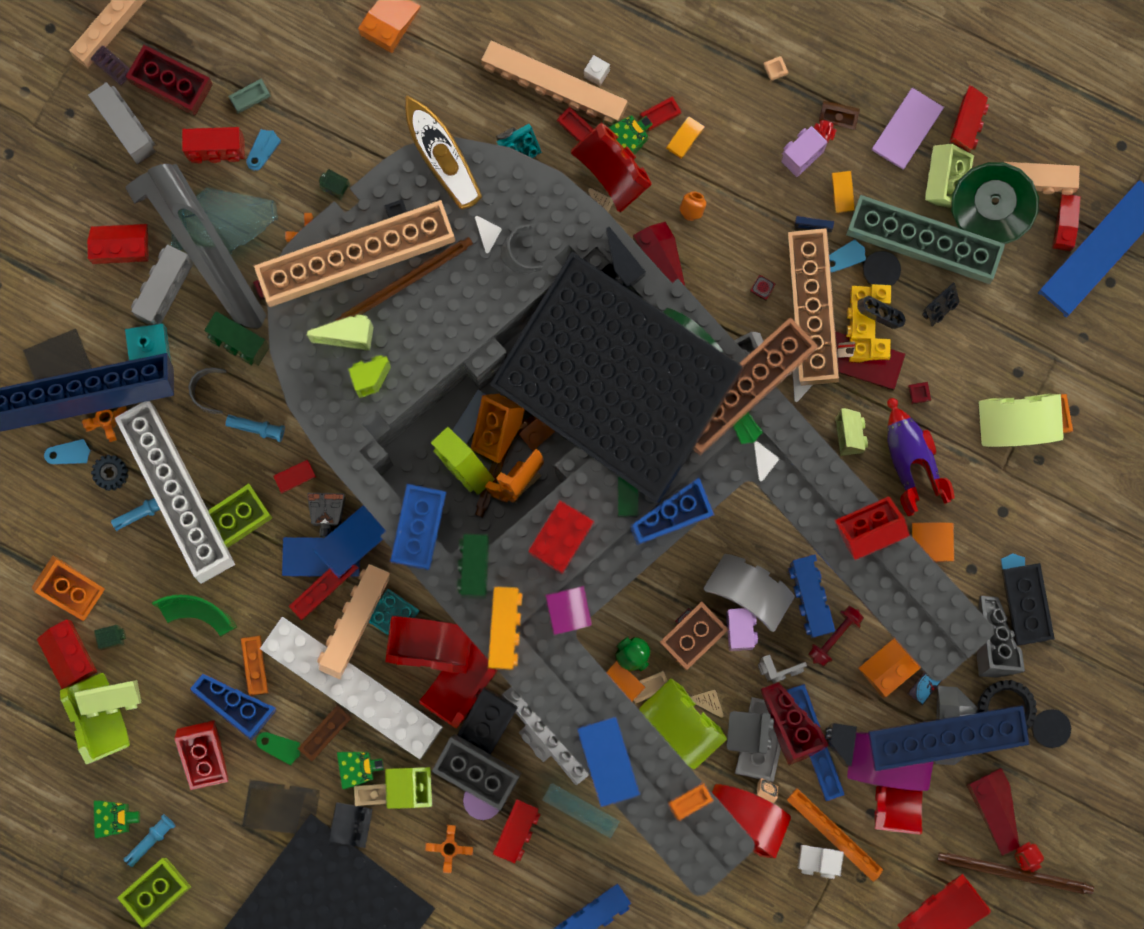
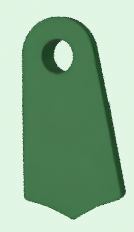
M749 412L733 425L740 444L755 443L762 434V430Z
M268 732L259 734L256 739L257 746L289 765L300 757V750H298L300 742ZM265 737L269 739L267 745L262 744V739Z

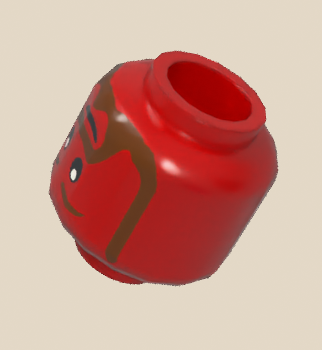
M1028 842L1016 849L1015 859L1023 871L1030 870L1032 873L1042 867L1040 863L1044 861V856L1036 844Z

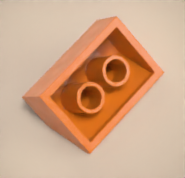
M892 639L858 669L877 692L885 698L917 672L920 667L895 639Z

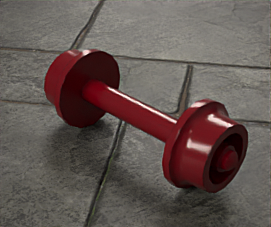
M848 606L844 611L841 610L839 613L845 620L823 647L819 648L812 644V649L808 655L813 659V664H819L824 667L828 662H832V658L827 653L851 624L860 629V624L864 617L860 614L859 609Z

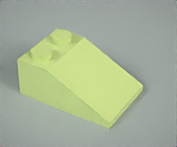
M356 315L355 317H348L307 331V336L311 343L370 350L373 325L370 319H367V316Z
M843 408L835 418L840 455L864 453L865 448L868 447L867 436H863V429H865L864 417H861L860 412Z

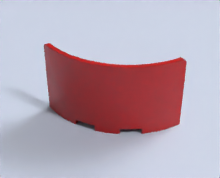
M600 123L571 150V154L593 173L608 192L617 211L622 212L647 190L652 183L645 169L638 167L634 161L636 156L628 146L624 149L616 140L618 136L603 123Z
M392 616L385 662L396 665L425 666L453 673H467L471 639L458 624Z
M471 640L467 673L441 671L419 703L457 729L469 714L483 688L494 678L498 670L488 667L489 660Z
M716 784L712 791L713 795L753 839L755 845L753 851L760 857L776 859L791 816L777 805L753 793L727 785Z
M876 786L875 829L921 835L923 791Z
M961 874L946 884L936 895L932 894L922 902L921 907L910 912L897 926L900 929H968L989 915L991 910L967 878Z

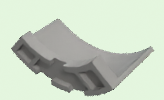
M724 554L704 586V590L741 605L759 618L770 631H775L793 601L794 594L783 582L779 581L777 583L769 577L770 572L758 565L755 568L746 564V559Z

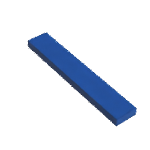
M805 684L786 690L794 698V702L802 710L804 709L813 723L820 727ZM828 747L810 756L825 801L845 795Z

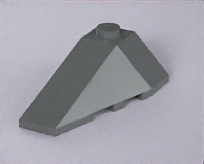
M980 596L979 611L991 623L994 633L977 650L979 676L998 678L1023 673L1025 671L1023 654L1020 647H1017L1013 630L1010 631L1008 627L1007 617L999 598Z

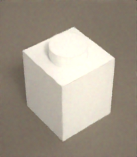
M593 55L584 70V78L600 87L610 71V64Z

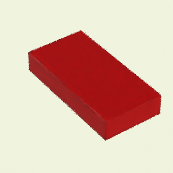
M672 96L640 113L641 119L645 116L649 118L653 124L648 128V131H651L679 116L682 112Z
M570 107L556 120L578 142L582 141L594 130Z
M308 459L273 476L281 494L316 478Z

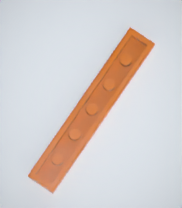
M796 788L787 801L874 882L880 876L883 869Z

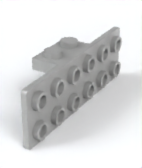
M510 687L502 694L503 698L518 706L515 713L526 725L519 731V734L524 742L528 743L538 758L545 762L552 756L575 785H578L589 776L513 687Z

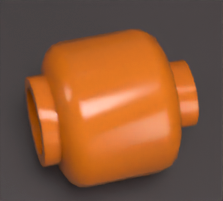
M692 191L683 196L679 211L686 220H697L703 216L707 202L701 193Z

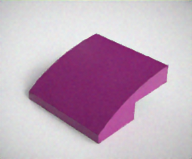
M584 586L545 595L554 635L592 625Z

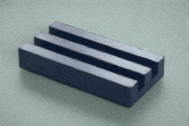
M796 216L794 227L807 230L826 228L827 232L831 233L834 221Z

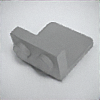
M770 655L762 657L758 664L761 675L765 674L767 682L772 680L773 683L784 680L786 678L785 675L789 673L791 677L804 672L803 668L807 666L806 662L777 673Z

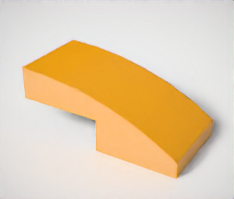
M688 117L666 149L682 159L703 131L704 126Z
M851 171L832 173L835 213L854 211Z

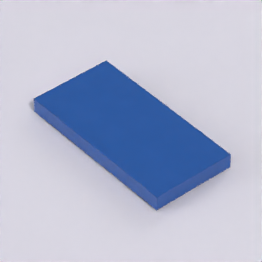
M407 484L390 560L391 563L430 570L446 496L445 491Z
M363 505L313 548V551L339 578L383 540L381 535L386 530Z
M283 537L282 576L321 577L329 567L317 556L313 548L324 538ZM360 560L356 563L359 569L350 577L360 576Z
M614 717L578 728L577 730L601 807L640 795L617 718Z

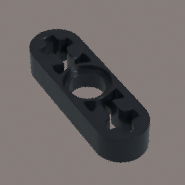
M871 296L859 299L857 307L861 314L891 329H898L905 325L906 319L901 311ZM879 308L883 310L884 317L880 315Z

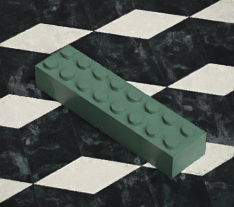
M860 195L846 233L847 236L990 284L994 279L1005 246L1003 243Z

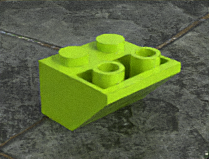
M376 356L371 359V362H357L352 365V368H349L355 391L359 398L379 392L391 369L387 356Z
M430 767L385 769L387 809L432 807Z

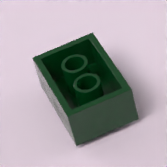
M217 311L204 330L212 344L218 347L223 345V348L235 357L237 354L240 355L239 357L242 358V361L251 366L253 363L259 366L269 349V344L264 338Z
M464 534L463 539L459 540V551L463 554L462 559L458 560V571L462 574L461 579L457 580V591L462 598L486 599L489 537L488 535Z

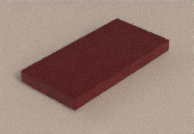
M835 331L838 351L839 343L850 342V337ZM890 349L889 360H869L863 362H850L849 357L837 358L838 371L840 374L894 391L906 354Z

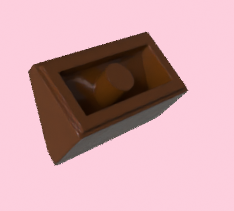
M823 101L819 122L826 120L833 123V125L855 130L860 109Z

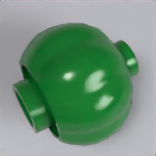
M627 636L616 646L618 648V651L615 653L616 661H618L622 668L628 671L639 669L641 672L649 665L647 661L650 657V647L645 640L638 637L630 639Z

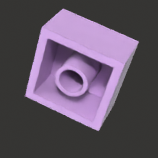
M812 126L808 130L804 128L797 135L798 139L794 143L790 141L784 147L785 151L782 153L781 162L796 177L824 153L827 141Z
M745 608L728 609L726 619L727 628L729 629L727 631L729 651L752 650L758 644L757 632L753 631V626L756 624V616Z

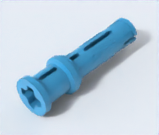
M230 414L226 419L227 427L260 434L262 438L269 437L277 439V442H281L284 436V425L276 426L268 421L263 423Z
M155 498L151 500L146 499L143 505L112 519L111 523L115 530L118 531L147 515H155V512L159 511L160 508Z
M163 814L161 820L154 827L151 826L149 828V834L124 858V861H128V865L133 867L157 841L164 839L163 836L171 828L174 829L176 825L173 821Z

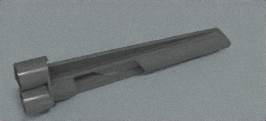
M177 164L154 166L147 173L140 175L129 183L125 189L134 204L146 198L151 201L232 319L246 328L259 329L262 327L266 318L265 312ZM179 209H187L200 219L215 247H201L193 242L178 216Z

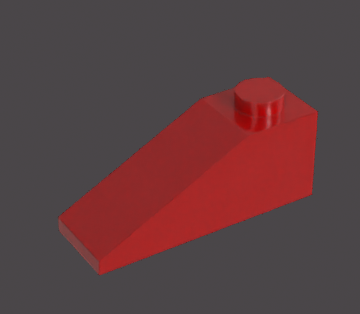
M1061 194L1052 248L1071 252L1075 247L1079 223L1080 196Z

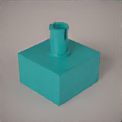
M163 323L125 329L129 361L168 353L171 361L167 328Z

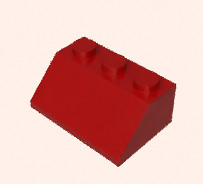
M969 85L963 96L949 144H953L968 153L977 147L979 139H976L977 132L981 133L984 124L981 121L982 115H986L989 104H986L988 97L973 86Z
M148 224L91 226L87 240L88 260L92 264L148 262Z
M886 497L835 520L843 541L854 560L909 537L905 518L890 497Z
M66 619L37 638L61 689L74 685L97 673L71 620Z
M518 799L516 800L493 855L512 863H516L517 860L521 861L525 852L522 847L525 842L529 843L533 834L530 831L532 824L537 825L541 815L538 813V808Z

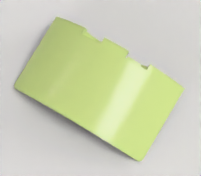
M1041 394L1015 400L1014 398H990L979 401L982 446H1022L1063 440L1061 394Z

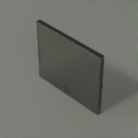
M77 329L52 339L49 338L47 341L23 350L35 380L92 369Z

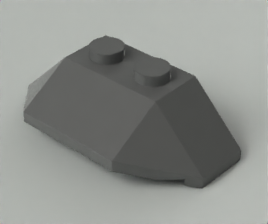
M937 686L936 720L977 713V706L958 687ZM965 756L935 761V764L956 765Z

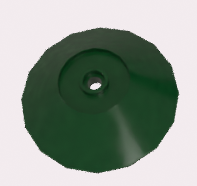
M987 162L971 168L958 180L952 193L951 211L960 229L1007 244L1020 239L1032 228L1039 211V195L1033 181L1020 168L1005 162ZM998 198L999 201L997 203H994L992 199Z

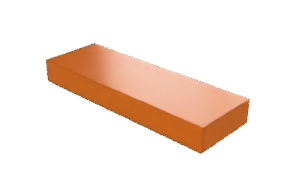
M261 636L241 638L248 696L269 694L263 651L260 649L262 646Z

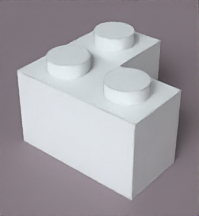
M801 845L797 868L802 869L801 873L813 875V871L821 872V877L834 879L835 875L840 876L843 852Z

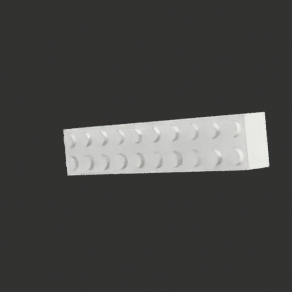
M145 401L115 417L193 576L200 583H203L234 566L235 563L155 406L150 401Z
M284 617L279 620L260 648L420 760H422L443 729L442 726L350 663H348L341 679L320 671L317 660L321 652L325 653L327 647Z

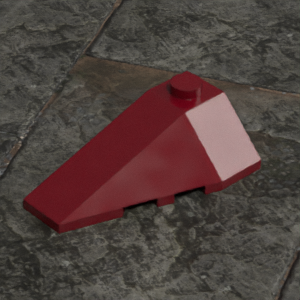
M666 221L648 226L634 234L633 241L671 283L679 279L685 286L676 240Z
M779 682L761 689L770 718L773 719V727L780 748L788 765L805 760L828 747L821 728L816 723H813L804 709L802 710L794 702V698Z
M1002 768L966 784L1001 856L1020 847L1011 787Z

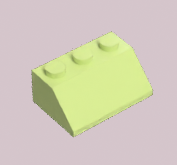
M953 144L934 145L925 200L937 206L952 208V193L958 180L972 168L974 155Z
M137 680L74 693L81 715L86 714L87 718L99 716L98 712L105 710L106 714L118 712L117 708L125 707L126 710L135 709L137 704L141 703Z

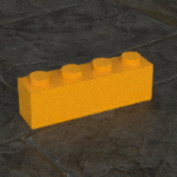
M494 587L488 666L490 669L513 670V666L518 664V654L514 653L515 645L519 646L520 633H516V625H520L521 613H517L518 605H522V593H519L518 588Z

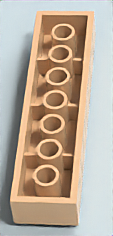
M827 229L788 232L795 322L818 346L816 351L798 366L800 384L803 386L839 382Z

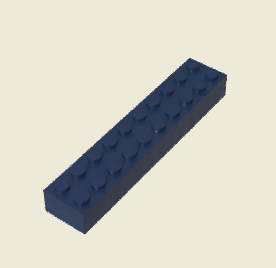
M168 353L1 387L0 432L174 396V368Z

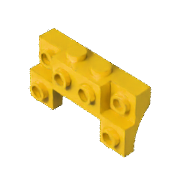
M891 285L852 286L850 290V308H847V319H850V325H847L846 336L850 337V342H855L853 356L849 357V361L889 360L890 339L875 338V320L861 314L857 303L859 299L871 296L890 306Z

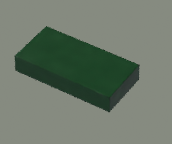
M618 476V516H638V489Z

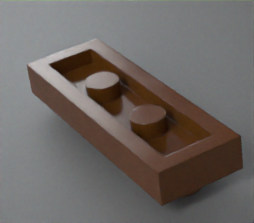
M337 705L299 746L298 750L313 762L352 718Z

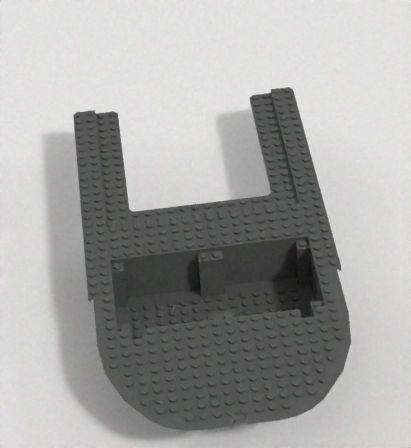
M453 137L482 194V198L475 205L466 209H460L432 173L415 144L406 145L382 160L350 188L359 200L353 208L344 212L334 201L294 236L284 247L280 256L389 219L384 205L401 199L404 201L407 212L441 200L454 234L455 242L269 307L267 304L270 354L287 406L320 456L386 530L381 537L392 550L407 484L446 492L430 570L411 566L407 567L488 660L494 587L519 589V593H522V605H518L517 613H521L520 625H516V633H520L519 646L515 645L514 652L518 654V664L513 666V670H497L591 778V772L577 729L614 717L617 718L640 795L614 804L694 895L703 896L754 850L753 839L708 788L707 790L714 800L713 802L679 821L676 819L668 803L698 787L703 782L576 638L578 629L553 634L545 595L584 586L591 618L699 523L691 524L640 545L636 544L630 526L700 478L712 510L745 482H752L757 485L933 681L944 680L993 636V626L910 534L909 537L854 560L843 541L835 520L879 500L777 387L749 411L762 430V434L756 441L779 458L763 481H759L754 443L740 444L732 426L701 456L692 450L659 503L638 490V516H618V475L555 431L536 448L544 459V465L538 471L541 477L524 491L515 502L512 503L509 500L508 502H503L491 497L484 516L479 517L475 515L476 505L481 493L479 495L474 491L470 493L452 475L445 464L433 452L435 447L431 442L447 427L453 430L477 390L486 395L500 394L508 398L491 386L490 383L571 252L576 253L614 279L616 277L606 236L607 227L613 230L646 271L645 277L629 288V290L662 312L667 308H671L692 319L715 340L726 355L738 363H741L748 355L679 279L671 283L614 218L562 172L510 147ZM476 216L501 228V232L489 253L485 252L476 223ZM533 224L535 228L512 235L510 250L513 257L522 265L532 267L543 266V269L532 273H518L504 264L501 257V247L505 239L517 227ZM469 237L473 242V245L468 247L466 251L362 314L367 316V319H370L373 325L370 350L311 343L307 336V331L336 322L335 319L342 316V313L460 240ZM387 356L391 369L379 392L359 398L355 391L349 368H352V365L357 362L368 363L371 362L373 357ZM525 410L523 420H527L531 413ZM517 433L511 442L500 472L505 475L511 471L518 461L525 463L534 452ZM473 435L466 444L470 449L473 440ZM473 451L489 471L493 460ZM559 501L564 502L594 521V525L563 575L528 553ZM464 534L488 535L489 537L486 599L462 598L457 591V580L461 579L462 574L458 571V560L462 559L463 554L459 551V540L463 539Z

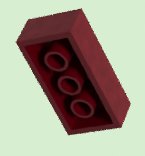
M146 45L142 46L126 75L130 84L193 116H196L213 86L209 77Z

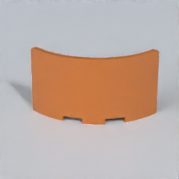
M535 449L525 463L518 461L507 475L500 473L496 478L499 484L488 481L485 488L493 498L503 502H508V500L512 503L515 502L544 465L542 454L539 450Z

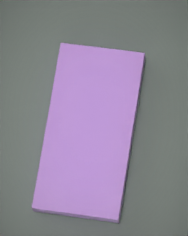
M912 88L873 146L872 151L904 170L944 107Z

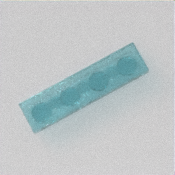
M551 783L543 798L544 802L609 838L613 836L620 823L616 818Z

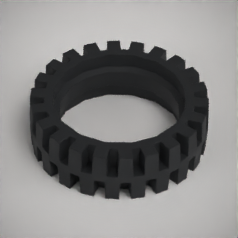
M1012 680L998 681L987 687L980 696L977 713L989 711L990 699L996 693L1002 690H1010L1022 697L1026 706L1025 720L1027 731L1032 727L1036 719L1037 703L1034 700V695L1027 687Z

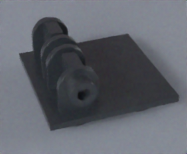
M954 282L923 310L922 316L926 320L929 318L932 327L936 323L941 322L944 316L950 310H954L960 302Z
M336 802L329 842L366 848L373 809Z

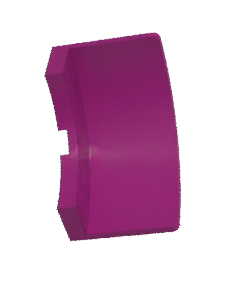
M856 732L852 766L848 767L847 778L886 787L928 791L933 762L875 771L869 734L866 732Z

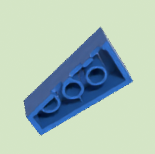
M700 478L630 526L637 545L714 515Z
M816 554L793 560L790 563V568H788L790 579H794L796 584L793 587L795 596L800 598V614L805 616L806 619L804 628L806 634L811 636V639L835 632L830 608L825 604V601H827L825 589L823 586H820L821 573L814 566V562L817 561Z
M204 674L190 688L195 696L251 741L276 712L275 707Z
M617 883L553 929H597L602 924L605 927L614 921L612 917L617 913L621 916L630 909L629 905L631 902Z

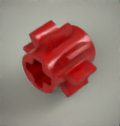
M821 120L819 124L815 123L814 129L827 143H829V140L833 141L836 134V129H833V123L826 120Z

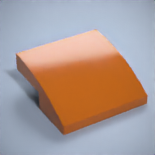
M912 523V537L934 562H954V523Z

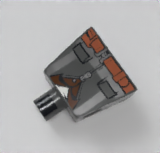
M307 493L311 524L313 526H320V537H327L331 533L332 526L341 525L346 495L344 493Z

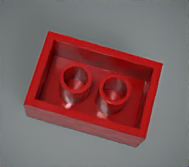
M239 127L182 129V151L191 163L197 164L209 160L212 163H219L221 160L239 162L240 159H245V141Z
M559 501L528 553L563 575L594 525V521L564 502Z

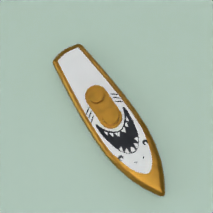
M406 96L405 113L408 128L422 158L460 209H466L475 205L482 198V194L453 136L439 117L427 106L410 96Z

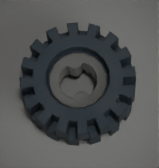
M114 455L101 456V459H97L95 461L96 464L92 466L93 471H91V474L93 475V481L107 491H115L116 488L120 489L121 485L127 482L125 481L126 478H128L126 464ZM108 468H112V471L115 472L111 478H107L108 475L105 474Z

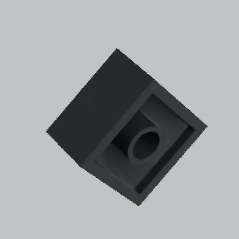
M832 723L825 729L824 737L827 739L828 746L843 766H852L857 727Z

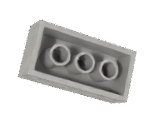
M106 82L88 95L137 165L156 152L153 148L155 143L114 86L110 87Z
M168 244L165 249L163 248L160 251L158 263L152 266L148 281H145L141 286L139 298H136L131 305V312L137 319L149 325L162 323L194 264L188 254Z

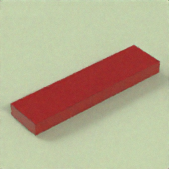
M354 564L339 578L329 568L288 607L301 621L304 620L359 568Z

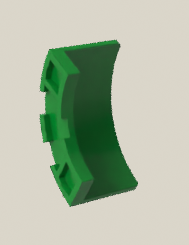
M171 595L152 602L153 606L160 609L167 623L182 618L199 619L211 625L220 637L237 628L235 622L226 612L211 602L196 596Z

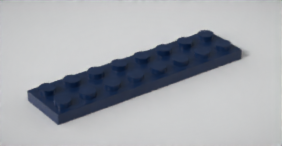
M1022 705L868 731L875 771L1029 745Z

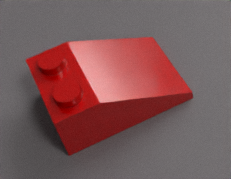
M215 720L178 728L174 739L190 790L228 782L221 740Z

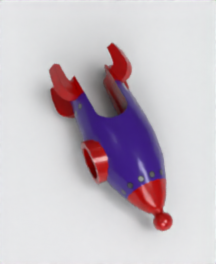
M888 399L887 406L891 408V413L888 420L887 442L894 467L906 490L900 498L905 513L908 517L915 515L914 513L918 511L916 503L920 501L910 472L911 464H919L925 469L936 497L941 495L944 504L951 502L952 499H955L952 483L948 478L939 477L934 458L936 447L929 430L922 431L906 412L897 407V399Z

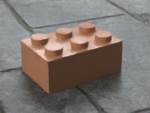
M701 602L659 644L687 671L729 629Z

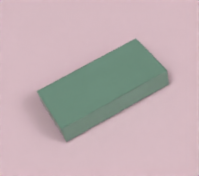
M259 79L229 95V98L237 113H240L269 98L271 95L262 79Z

